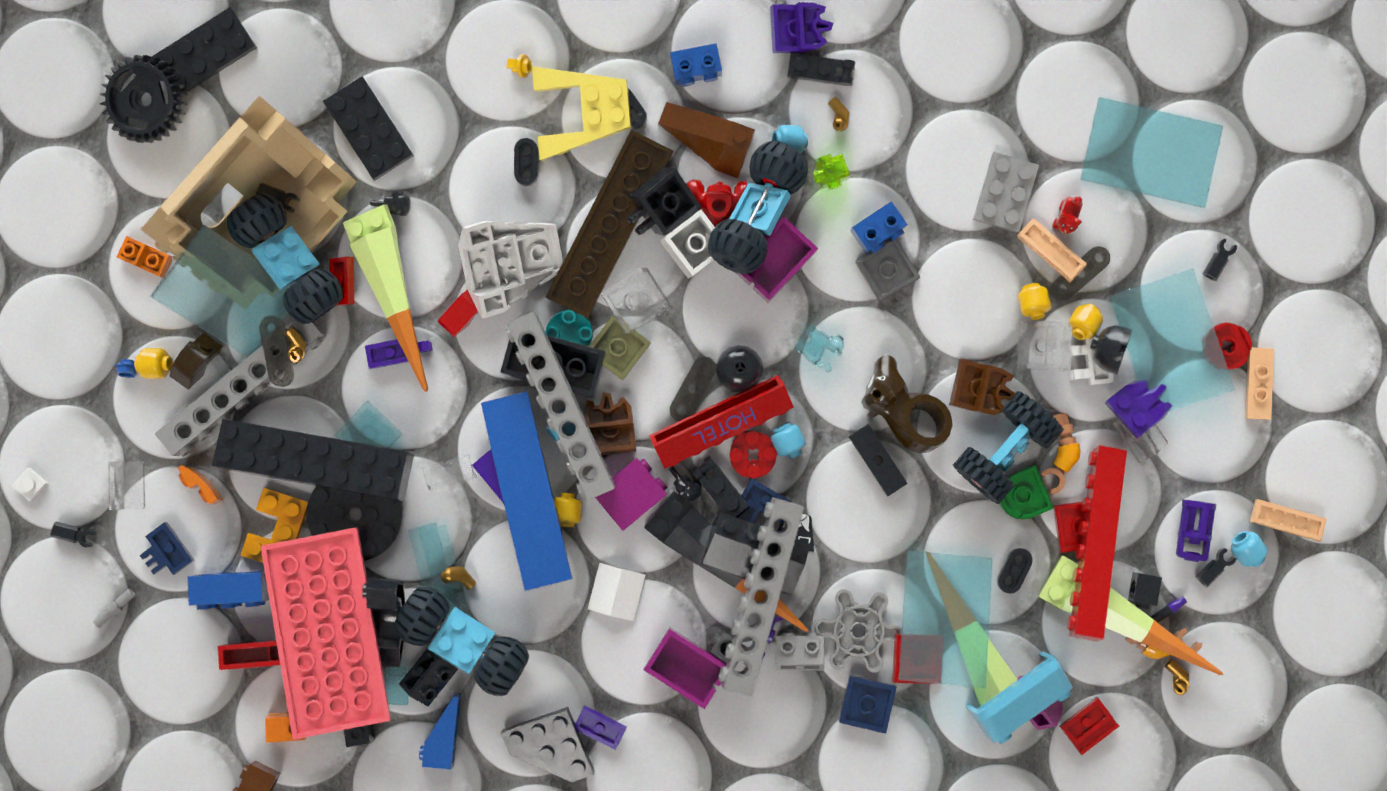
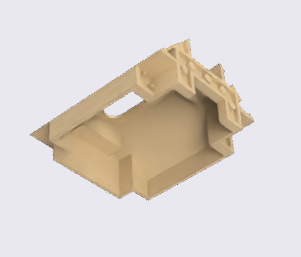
M258 96L143 225L141 230L156 241L154 245L163 253L171 252L174 255L172 259L180 266L188 265L192 268L190 273L201 281L205 278L209 281L207 285L218 294L222 291L245 309L258 293L262 294L265 291L270 296H273L279 288L252 253L253 248L243 247L232 239L227 228V217L240 204L256 195L260 183L283 190L286 194L294 193L300 198V201L293 199L289 202V206L294 208L295 212L285 210L287 223L279 232L292 226L310 252H312L347 213V210L339 202L357 181L261 96ZM227 183L243 195L218 224L206 226L201 222L202 211Z

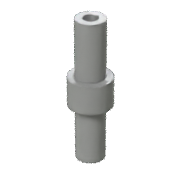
M128 589L117 600H112L105 606L106 610L93 620L95 626L100 628L112 616L116 617L123 610L122 607L135 596V593Z

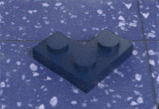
M751 478L742 493V497L751 508L738 518L753 523L760 511L764 513L767 502L771 503L772 497L788 502L792 501Z

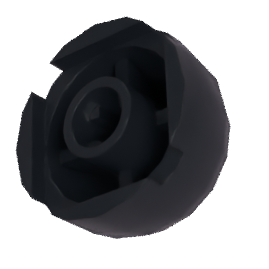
M1115 325L1103 329L1099 336L1094 335L1090 349L1094 350V361L1101 369L1109 373L1118 374L1132 330Z
M737 345L729 347L720 355L717 361L716 373L718 380L725 388L732 392L740 393L759 383L763 374V364L755 350L748 346Z

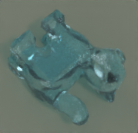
M811 324L805 332L811 338L810 342L805 343V340L801 337L794 349L802 353L815 366L830 372L832 370L831 364L822 360L821 357L825 349H828L834 355L841 356L845 347L843 343L844 338L841 335L829 336Z

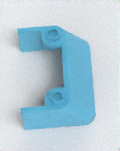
M1041 652L1039 655L1044 662L978 709L970 704L966 706L984 734L993 743H1005L1012 737L1011 733L1057 700L1061 702L1072 694L1070 690L1073 686L1055 656Z

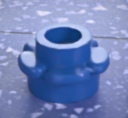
M122 359L120 363L115 364L117 368L116 374L125 378L136 377L135 361Z

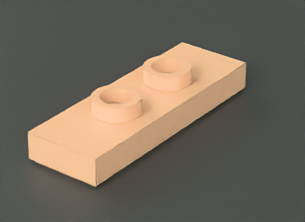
M1034 218L1017 234V238L1070 283L1087 266L1086 262Z
M1252 348L1247 360L1245 419L1271 420L1274 349Z
M1255 499L1249 522L1321 542L1327 519Z

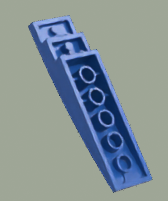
M528 391L482 402L484 420L524 590L527 591L573 579Z

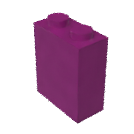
M635 458L612 477L616 485L614 489L595 497L622 531L667 495L665 490L668 487L660 477L657 479L653 478L649 473L653 469L644 458L641 461Z

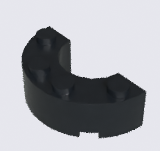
M370 579L368 583L363 584L362 597L366 598L367 608H372L382 667H400L404 641L401 640L395 631L394 622L405 604L403 582L390 579Z

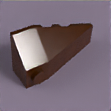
M666 102L658 123L678 141L691 149L698 157L706 161L713 169L738 179L753 140L755 129Z

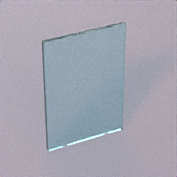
M1099 97L1080 180L1205 208L1223 125Z
M203 225L150 296L249 357L265 343L287 314L283 295L293 284L291 283L280 290L259 261Z
M1193 268L1110 296L1119 325L1132 330L1127 348L1138 380H1147L1150 390L1161 384L1167 387L1160 400L1173 405L1169 412L1235 390Z
M907 550L899 680L964 686L966 688H986L993 558Z

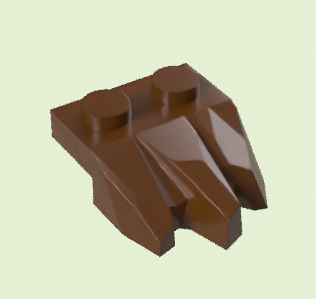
M959 359L949 405L989 415L1002 413L1004 406L1001 404V400H1010L1015 395V392L1008 389L1005 385L1006 382L1012 381L1014 375L1002 368Z
M604 391L602 392L601 403L598 406H595L593 401L587 400L584 417L601 455L636 452L632 407L623 397L620 398L617 404H613L611 393Z

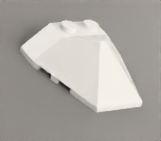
M483 221L462 228L458 247L466 285L482 319L510 309V305L520 298L524 299L529 295L528 292L538 285L542 286L556 276L563 264L555 224Z

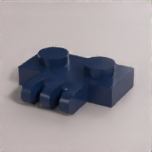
M168 522L162 523L145 536L152 546L144 551L140 557L143 560L149 555L152 556L145 563L147 567L155 563L158 564V566L151 570L153 575L160 572L166 566L173 575H176L195 561Z

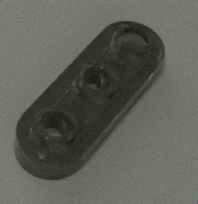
M1096 246L1087 251L1081 257L1087 263V266L1083 269L1084 277L1077 275L1070 283L1060 275L1050 285L1051 296L1057 301H1066L1074 296L1109 265L1110 253L1104 247ZM1096 254H1100L1102 256L1101 262L1096 261ZM1060 285L1067 287L1066 293L1060 291Z
M266 316L260 322L259 330L268 377L272 384L285 387L290 385L294 379L293 364L289 360L288 338L284 334L286 330L285 324L279 317ZM270 323L275 325V329L272 332L268 331ZM277 346L279 353L273 355L272 349ZM279 370L284 372V376L281 379L277 378Z
M699 357L692 365L670 405V414L674 420L681 421L694 413L716 373V364L710 357ZM707 364L709 366L708 372H702L700 366ZM694 384L697 386L698 390L696 393L689 392L688 388L690 385ZM679 405H683L686 407V412L684 414H679L677 412V407Z

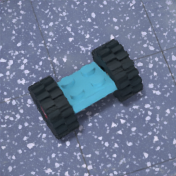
M1017 391L1002 408L1003 414L1018 428L990 458V461L977 450L968 447L953 464V467L965 480L996 504H999L1015 486L1002 470L1004 472L1009 470L1014 463L1013 458L1018 452L1022 454L1030 445L1028 442L1030 438L1041 447L1047 449L1064 430L1062 425L1058 423L1056 418L1051 416L1052 414L1049 411H1046L1042 405H1039L1034 399H1031L1021 391Z

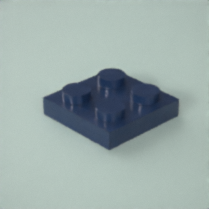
M849 675L839 723L886 734L897 686Z

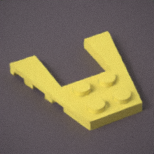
M532 67L533 90L535 92L580 87L583 131L537 136L540 161H545L547 158L564 154L571 149L588 145L595 140L604 139L632 128L628 81L626 79Z

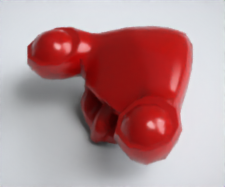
M692 179L686 184L701 205L699 210H702L713 226L716 227L722 221L730 219L749 182L739 181L734 187V193H732L729 185L723 184L721 181L708 186L706 192L700 180Z

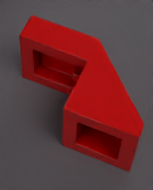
M468 289L455 300L437 321L454 338L467 328L475 315L479 313Z

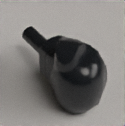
M393 190L391 196L384 197V201L371 200L370 206L379 207L387 205L391 214L406 216L410 212L411 200L409 196L403 195V191Z
M674 466L669 468V471L676 479L673 485L676 487L680 498L684 501H693L701 496L702 485L699 481H691L687 475L681 476Z

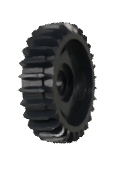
M134 55L133 58L125 57V62L118 61L119 69L111 67L113 75H105L109 80L108 84H101L106 88V92L100 93L101 96L105 97V101L99 104L107 108L102 114L110 116L106 122L113 124L112 130L119 131V136L126 137L129 141L153 143L154 140L162 141V136L169 137V130H177L174 123H182L178 118L179 115H186V112L181 110L182 106L188 105V103L182 101V97L188 94L181 92V89L186 85L178 83L182 76L174 74L176 69L170 67L168 62L149 55ZM132 74H135L136 76L132 79V81H131V82L123 89V91L121 92L122 87H123L124 83L126 82V80H127ZM163 81L168 92V104H166L161 86ZM145 93H149L152 100L150 105L145 107L142 104V96ZM129 117L148 122L147 129L133 127L128 122Z

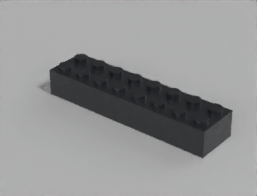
M222 419L212 466L229 471L404 502L414 455L408 451Z

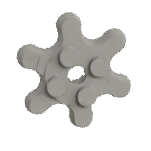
M845 589L839 590L835 595V601L839 606V615L833 620L820 619L815 624V632L819 636L831 637L836 642V650L830 657V664L834 669L841 670L846 667L850 659L859 657L864 661L868 671L873 673L879 672L883 667V660L879 655L880 646L885 642L894 643L895 634H903L902 628L897 625H887L882 620V612L888 605V598L885 594L877 592L872 595L867 604L859 605L854 601L850 591ZM857 624H862L865 629L861 637H855L852 632L853 627Z

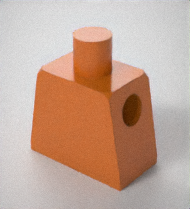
M288 712L267 714L265 718L266 743L306 740L307 737L293 740Z

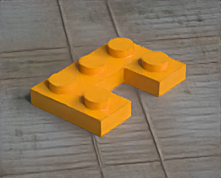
M263 487L256 510L278 517L271 539L248 533L240 556L263 563L261 546L298 539L309 502Z

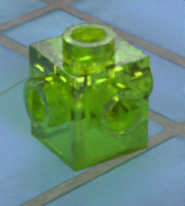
M827 154L818 158V162L814 166L815 170L812 171L815 183H820L822 189L826 187L829 190L836 189L842 186L841 182L850 178L843 154L833 157L831 154Z

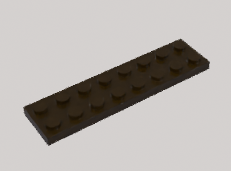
M633 130L630 131L546 295L547 299L589 319L639 221L638 219L630 224L627 221V216L637 209L629 196L667 166L673 150Z

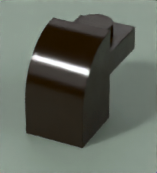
M203 332L194 342L189 341L181 350L172 365L169 377L189 390L203 377L206 365L221 352L223 346Z

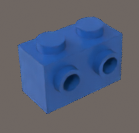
M717 43L670 52L676 85L681 84V87L694 85L695 81L699 80L713 82L722 76Z
M891 201L853 226L850 232L865 254L870 251L875 254L885 247L883 242L889 238H892L894 241L905 233L903 229L908 224ZM867 234H871L873 238H869Z

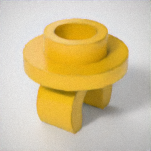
M521 54L518 59L508 58L506 68L512 69V72H517L520 78H526L532 71V61L528 55Z

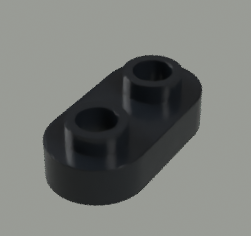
M530 138L520 139L514 147V177L522 186H531L538 179V147ZM524 148L531 149L529 155H524L522 152ZM529 171L531 172V176L529 178H523V172Z
M1015 548L1008 554L997 577V586L1001 591L1012 594L1021 588L1033 562L1032 555L1028 550ZM1018 555L1022 556L1023 562L1021 564H1017L1015 562V558ZM1007 577L1012 578V584L1009 586L1005 584Z

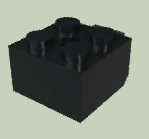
M664 167L629 196L637 209L627 216V221L629 224L634 223L643 216L645 221L635 229L637 235H642L650 228L655 234L666 235L697 211L701 205L676 168Z

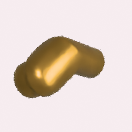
M835 96L828 102V105L835 112L833 128L841 132L848 127L850 112Z
M291 326L284 331L285 336L290 341L288 356L291 362L298 363L304 357L306 342L294 326Z
M461 566L448 567L440 575L444 583L460 581L467 590L473 588L476 584L473 577Z
M1172 658L1164 667L1173 674L1174 692L1177 695H1184L1189 689V673Z

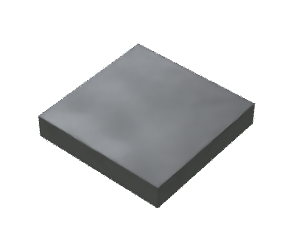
M897 239L884 244L885 247L875 254L871 252L855 262L879 303L921 278Z

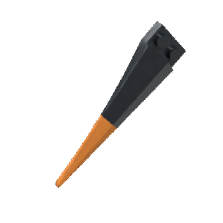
M674 491L644 528L669 548L745 594L747 587H744V579L701 565L712 526L690 503L684 501ZM757 591L754 595V600L762 601L765 597V591ZM779 599L775 613L803 631L808 632L806 626Z

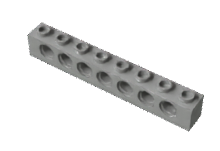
M536 311L507 323L509 329H506L508 338L511 343L515 342L519 349L516 355L521 365L526 364L529 371L526 374L531 387L536 386L539 393L536 396L540 407L542 409L546 408L548 412L547 423L552 431L556 430L559 436L556 442L562 453L566 452L569 461L566 463L572 475L576 474L579 483L576 485L581 496H586L587 500H590L614 489L616 485ZM528 333L535 337V344L532 347L525 346L523 342L524 336ZM538 355L542 356L546 361L543 369H537L533 364L534 358ZM548 377L552 378L556 383L553 391H547L543 386L544 380ZM556 400H562L565 403L566 409L563 413H557L554 410L553 404ZM566 422H572L576 426V432L573 435H568L564 432L563 426ZM576 444H582L586 448L585 456L578 457L574 454L573 448ZM586 466H592L596 470L595 478L589 479L585 477L583 470Z
M292 320L155 433L157 438L172 456L181 455L184 457L194 449L192 445L198 440L204 441L212 434L211 430L215 426H221L222 419L230 420L231 417L229 415L236 409L240 411L249 404L248 399L254 394L258 396L268 388L267 384L274 379L276 381L286 373L285 369L291 364L293 366L298 364L289 360L290 341L285 336L284 331L294 326L306 342V353L309 349L315 350L323 343L322 339L326 335L314 321L309 324H302ZM278 350H283V360L276 362L274 358L275 353ZM260 365H264L266 368V372L262 377H258L256 374V369ZM241 380H245L247 382V389L240 393L238 383ZM223 395H226L229 402L226 407L222 408L219 400ZM207 410L210 413V419L208 422L203 423L201 414ZM188 425L191 428V435L185 438L182 430Z
M772 497L771 503L767 502L765 506L764 516L766 521L764 526H760L757 540H760L758 550L754 549L752 553V572L747 573L744 587H747L745 597L741 596L738 604V611H740L739 619L733 623L731 634H734L732 644L728 643L725 652V658L728 659L726 666L722 667L719 673L718 680L721 682L724 690L748 696L753 694L804 509L799 504ZM778 519H783L785 522L784 528L781 531H775L773 528L775 521ZM771 543H777V552L769 555L767 547ZM767 566L771 567V575L767 578H762L760 575L761 570ZM759 590H764V599L762 601H754L755 593ZM751 614H758V622L754 625H749L747 623L748 617ZM744 638H752L750 647H741V642ZM745 661L746 667L744 670L739 672L734 670L737 662Z

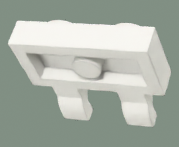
M1093 338L1084 339V345L1066 348L1067 357L1085 355L1086 369L1068 371L1069 381L1088 379V386L1114 383L1113 373L1101 369L1094 361V350L1090 349Z

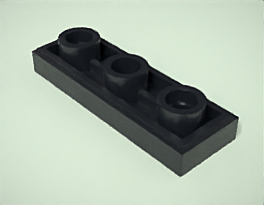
M869 424L848 437L887 497L908 484ZM875 456L881 458L879 465H876L873 461Z

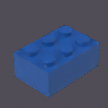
M265 571L188 576L189 606L197 605V610L217 608L218 604H221V608H236L242 606V603H245V607H257L266 605V601L269 600Z

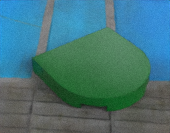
M1035 464L1008 476L1015 486L999 503L1007 515L1016 519H1030L1054 509Z

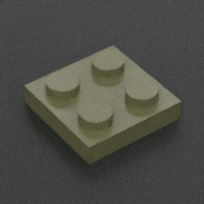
M613 314L589 347L606 351L603 366L623 381L651 345V342Z

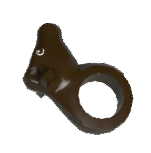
M884 355L877 359L874 364L873 375L861 401L863 407L870 411L867 416L872 419L877 415H881L900 443L910 451L929 453L943 445L948 439L953 426L951 413L947 406L930 394L908 393V388L898 372L897 361L893 356ZM920 409L932 416L936 424L935 437H925L914 430L910 421L911 410Z

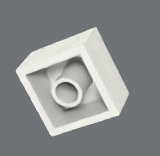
M699 210L660 240V243L688 279L714 260L708 251V241L715 227L702 210Z

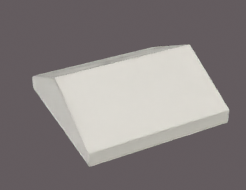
M599 563L588 610L634 621L645 574Z

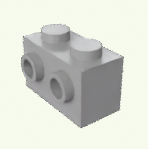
M782 633L781 636H776V671L824 670V636H819L817 633H806L805 636H795L794 633Z

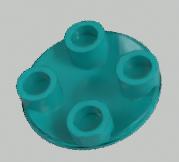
M564 310L555 314L549 320L545 331L548 336L585 346H590L593 338V329L590 321L572 310Z

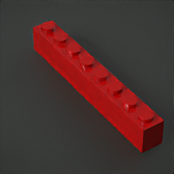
M1099 445L1093 451H1090L1088 456V465L1091 467L1090 474H1087L1085 479V488L1088 489L1087 498L1085 497L1082 502V511L1085 514L1084 521H1081L1079 526V535H1082L1081 544H1078L1076 549V558L1079 559L1078 568H1075L1073 572V582H1076L1075 592L1072 591L1070 596V606L1073 607L1072 615H1069L1067 619V630H1070L1069 637L1095 642L1104 639L1127 450Z

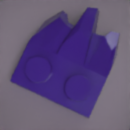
M798 2L796 5H771L773 53H801L818 49L826 44L827 41L821 36V33L831 31L834 24L820 18V14L825 12L826 6L810 2Z
M1147 380L1133 381L1127 384L1105 402L1108 408L1136 439L1163 420L1173 407L1169 402L1164 403L1160 400L1167 387L1161 384L1150 390Z

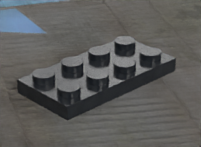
M229 7L151 57L160 58L161 61L168 62L170 67H174L176 69L174 74L182 76L178 83L186 85L181 89V92L187 93L257 49V46L234 10Z
M363 76L323 101L374 181L414 156Z

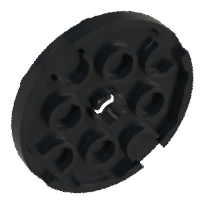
M318 486L313 490L307 507V522L312 536L358 528L364 561L373 559L388 550L397 539L403 524V503L401 501ZM357 507L361 510L362 515L358 521L350 519L349 512L351 508Z

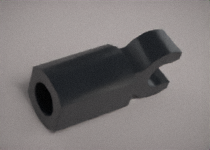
M260 183L256 194L265 192L274 196L283 204L284 209L288 212H295V209L289 206L291 200L300 201L296 194H286L285 191L265 183Z
M1225 238L1217 244L1218 252L1213 254L1202 273L1203 276L1212 281L1218 280L1229 261L1228 256L1234 254L1237 250V245H1233L1229 251L1225 250Z
M56 521L53 524L50 535L53 538L77 543L78 541L82 547L88 548L93 547V544L86 541V536L88 534L96 535L97 532L91 529L81 531L79 527Z
M1226 548L1220 549L1216 554V559H1212L1195 576L1205 587H1209L1225 571L1224 568L1226 566H1231L1236 562L1237 559L1235 557H1231L1228 561L1224 560L1223 556L1228 551Z

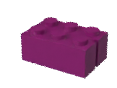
M784 216L776 223L771 235H765L767 254L763 264L750 274L736 273L749 286L751 283L755 284L753 290L767 303L781 291L818 250Z
M669 627L643 670L705 709L716 692V688L712 686L715 682V685L718 687L721 684L718 680L721 668L726 666V663Z

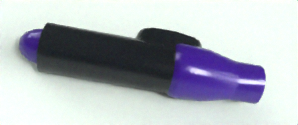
M1182 596L1168 603L1167 606L1150 616V618L1158 623L1178 611L1187 603V600Z

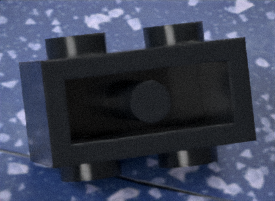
M427 648L400 681L399 685L409 697L429 707L457 672L458 668Z

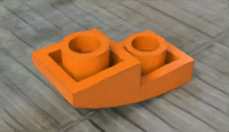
M128 236L125 237L116 256L161 278L165 277L173 260L172 256Z
M183 465L178 467L180 472L178 476L185 487L188 486L189 489L200 487L198 492L205 503L217 504L224 500L214 485L197 470Z

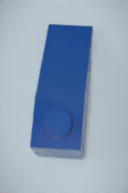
M456 694L452 698L424 742V745L420 746L419 760H422V767L448 770L454 767L461 694Z

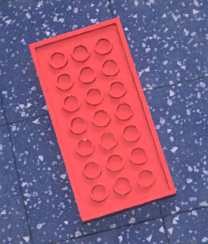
M358 528L261 546L293 740L390 721L391 715L372 608H367L366 598L362 597L363 584L368 582Z

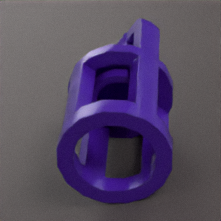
M1182 500L1176 547L1177 557L1193 562L1208 560L1217 504ZM1198 508L1200 509L1198 530H1194L1196 510ZM1185 539H1188L1189 544L1200 545V541H1203L1202 554L1191 551L1184 552Z

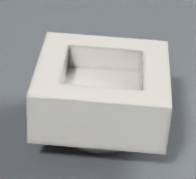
M27 468L13 483L12 487L28 501H33L48 483L33 469Z

